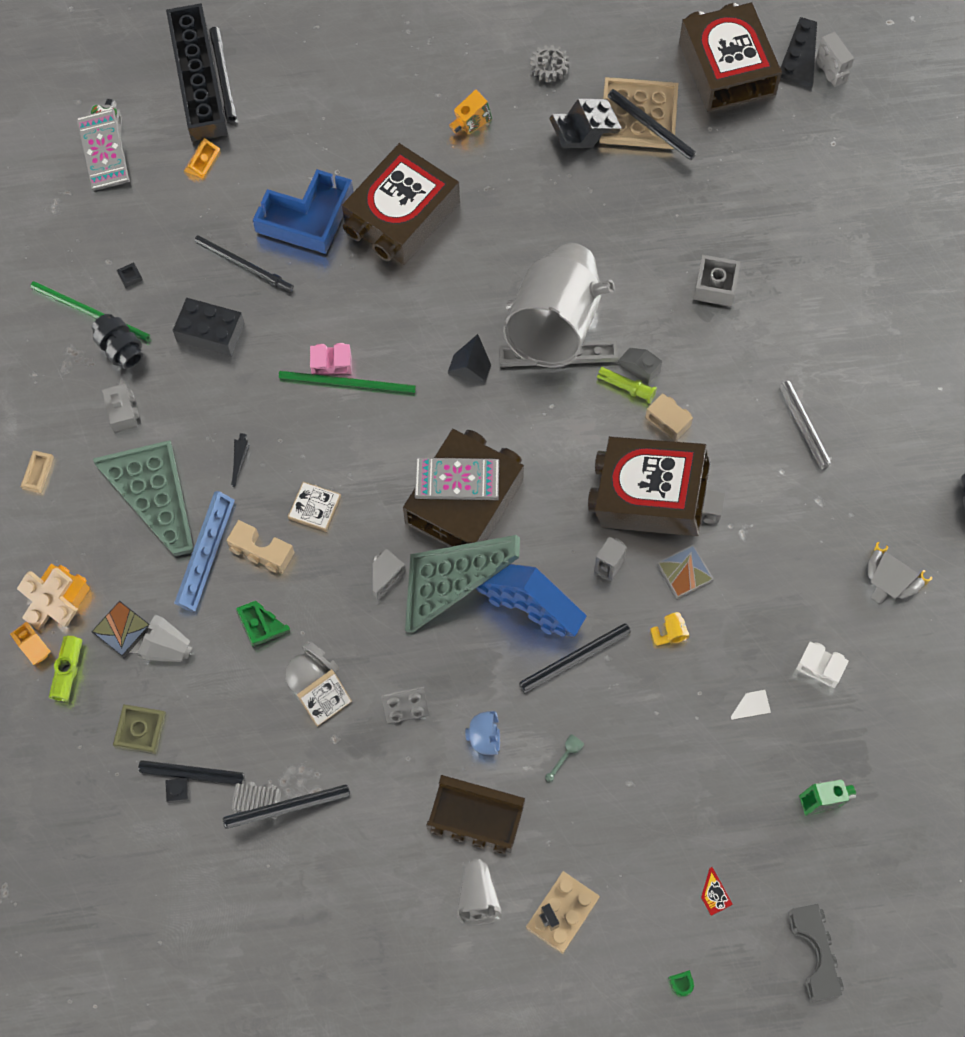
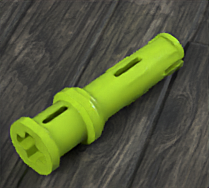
M603 366L598 372L600 374L597 375L598 379L625 389L633 397L643 398L649 404L654 399L657 387L645 385L641 380H631Z

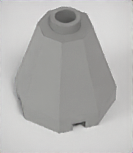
M155 615L150 622L148 632L144 635L138 651V657L145 660L182 662L183 658L188 659L192 647L189 646L190 641L164 618Z

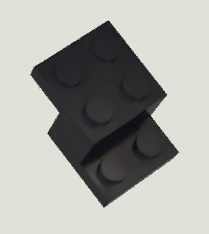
M577 99L568 114H552L549 118L562 148H593L603 133H619L622 129L608 99Z

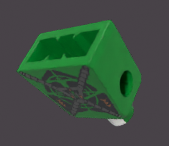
M843 780L812 784L799 797L805 816L840 808L849 799L856 797V790L853 785L845 786Z

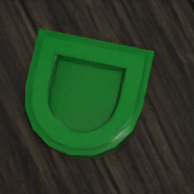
M690 970L668 977L671 989L677 996L686 997L693 991L694 981Z

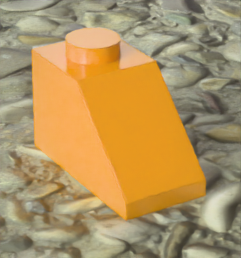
M25 622L10 633L13 640L33 665L45 660L51 652L28 622Z

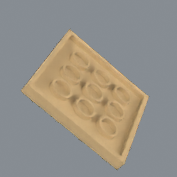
M605 77L603 99H608L622 129L619 133H603L599 143L674 149L609 99L608 94L612 89L616 90L675 135L679 83Z

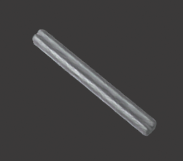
M789 381L781 383L780 390L821 469L829 467L831 462Z

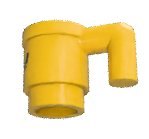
M678 612L664 617L667 635L661 636L657 626L650 629L654 643L657 646L669 642L678 643L689 638L684 619Z

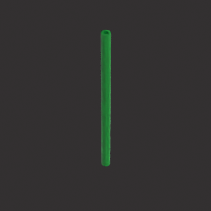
M35 281L30 285V288L92 317L99 318L104 315V313ZM126 324L129 327V332L134 333L136 337L144 341L149 340L150 334Z
M279 371L280 379L416 393V385Z

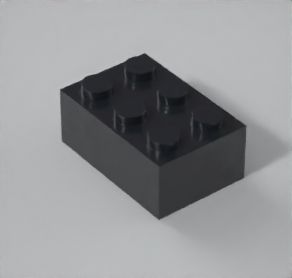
M186 297L172 331L177 342L232 356L245 323L242 312Z

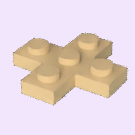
M54 568L45 582L32 571L27 572L17 587L22 594L32 601L22 618L37 631L43 628L50 616L63 627L68 626L78 611L75 606L63 597L73 580L59 568Z

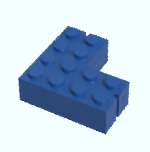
M316 169L303 200L267 189L261 201V206L258 207L253 218L255 232L326 254L343 218L342 204L354 192L352 180L336 175V188H334L333 174Z
M510 564L476 588L478 592L490 598L489 602L497 607L502 605L510 609L514 607L529 614L528 618L538 623L541 626V630L550 635L556 633L562 637L566 635L575 637L587 617L536 567Z

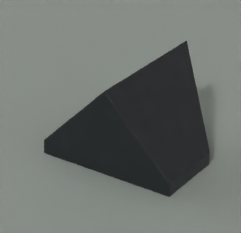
M478 334L453 355L448 373L486 383L491 363Z

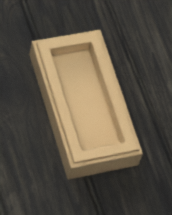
M33 451L20 487L23 490L42 493L54 456L48 453Z

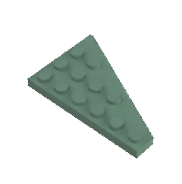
M170 440L93 458L95 466L174 557L193 552L192 536Z
M513 535L410 554L405 631L409 633L415 632L517 560L520 552V537Z

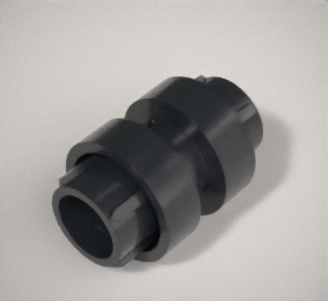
M104 314L92 324L93 340L101 350L106 351L105 354L113 365L121 366L123 369H131L140 363L143 358L142 343L134 333L129 332V327L120 317Z

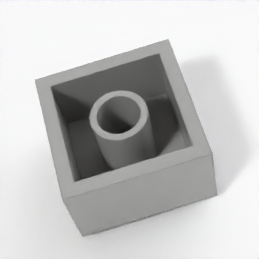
M702 255L694 300L732 307L741 262Z

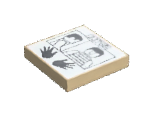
M303 482L290 510L288 519L327 532L341 499V494Z
M332 669L297 694L317 727L352 702Z

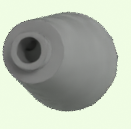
M474 859L465 866L457 909V920L461 923H464V920H469L471 925L490 924L495 922V917L501 918L502 911L488 865L480 859Z

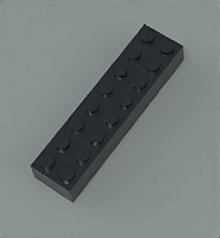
M202 3L166 9L191 142L203 140L204 138L209 139L228 135Z

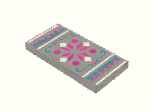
M110 109L78 117L77 122L92 190L96 191L130 182L115 111Z
M416 458L415 499L498 500L499 459Z

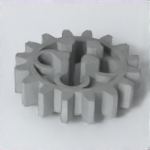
M553 44L550 48L547 45H544V49L538 47L537 52H533L530 58L531 71H534V76L539 75V80L546 78V82H549V79L556 82L557 77L563 79V74L567 75L570 67L569 56H566V51L561 52L560 46L555 49ZM549 56H552L551 71H547Z

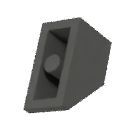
M629 348L617 362L647 385L660 373L662 360L650 351L638 348Z

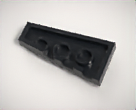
M803 17L799 18L780 67L782 79L813 87L817 36L816 21Z

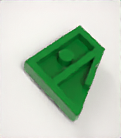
M257 601L236 608V612L252 647L290 632L287 624H282L276 619L274 614L266 611Z

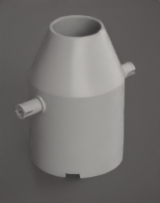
M576 243L560 245L530 266L515 300L507 301L506 308L509 313L503 327V332L508 345L518 356L524 360L526 358L537 362L536 365L555 368L570 364L577 358L600 303L601 294L614 292L613 281L599 282L595 257L586 247Z

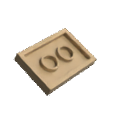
M563 871L527 924L526 929L563 954L600 896ZM550 903L560 923L559 927L552 931L549 926L544 927L539 917L542 914L541 907Z

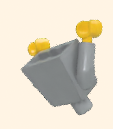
M880 542L876 543L874 552L868 562V576L871 579V583L877 587L871 598L879 604L883 603L887 595L894 599L897 597L904 599L914 595L932 580V576L929 579L923 577V574L926 572L925 570L920 574L888 554L887 545L885 549H880L878 547Z

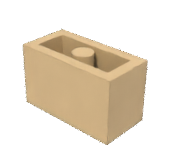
M663 393L647 408L645 416L647 420L675 442L691 427L693 420L688 410L679 407L673 398L667 397Z

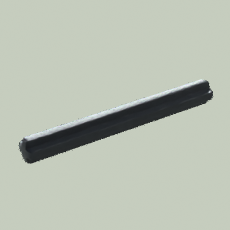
M141 760L138 766V771L146 774L228 784H242L245 781V774L243 772Z

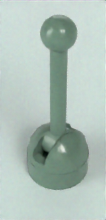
M570 734L565 743L567 751L553 770L546 774V781H553L554 774L568 755L580 751L584 746V743L574 735Z

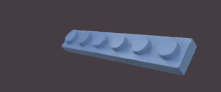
M216 491L213 494L174 604L190 612L196 611L235 501L220 491Z

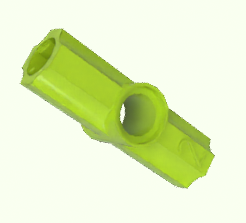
M69 635L63 636L59 656L54 663L55 673L49 693L50 699L62 702L68 701L73 679L78 672L76 666L82 645L81 638ZM70 665L66 672H62L64 666Z

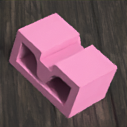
M337 343L334 347H327L325 344L310 346L311 373L316 375L351 374L350 344Z

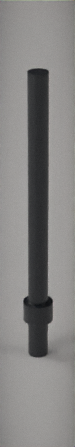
M199 235L195 237L194 241L268 280L269 284L275 287L279 286L289 292L293 290L294 285L282 280L281 276L275 273L271 274Z

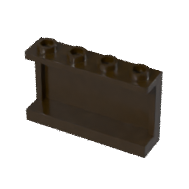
M441 775L439 788L426 827L430 830L431 834L436 836L445 834L451 836V839L457 842L467 840L478 848L488 846L494 848L493 851L496 853H511L525 805V798Z

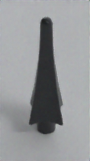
M244 433L239 434L238 440L234 439L232 487L236 486L242 463L250 446L248 441H246L247 434Z

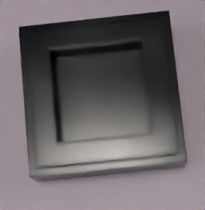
M134 262L116 270L125 288L143 280Z

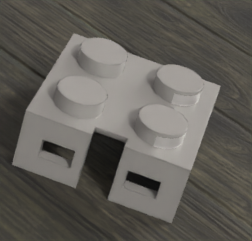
M832 32L822 37L816 63L818 67L822 68L828 81H831L834 87L848 81L850 74L848 69L852 68L854 57L836 32Z

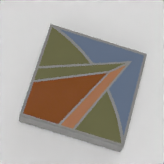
M694 545L657 562L659 570L676 599L714 580Z

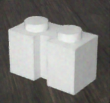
M809 642L796 669L835 688L849 660L845 659L838 652H833V654L826 652L825 647L820 643Z

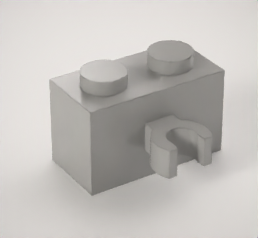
M126 384L102 389L109 422L114 433L137 427L136 419L139 418L137 408L132 406V402L135 401L132 390H128Z

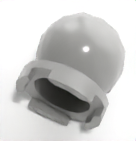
M309 641L302 647L305 651L304 654L294 657L285 668L287 686L297 694L331 669L335 673L340 669L333 660L328 662L323 657L325 652Z

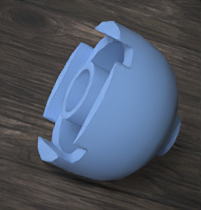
M496 711L482 712L474 716L470 722V727L465 730L466 740L471 742L472 747L478 753L496 755L498 754L497 751L500 750V729H497L495 724L499 722Z

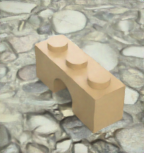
M238 520L226 540L229 550L236 555L243 554L247 556L253 563L258 564L260 562L272 572L279 571L283 573L295 553L293 545L274 537L268 546L258 547L255 545L259 537L257 529Z

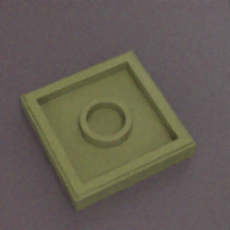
M123 704L113 746L156 754L166 712Z

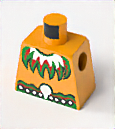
M474 90L454 109L456 120L449 124L455 134L461 129H464L468 134L479 129L492 120L488 101L477 90Z

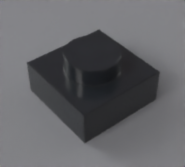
M188 778L165 780L167 803L189 801Z
M550 903L541 907L542 914L539 917L544 927L549 926L551 931L558 928L560 923Z

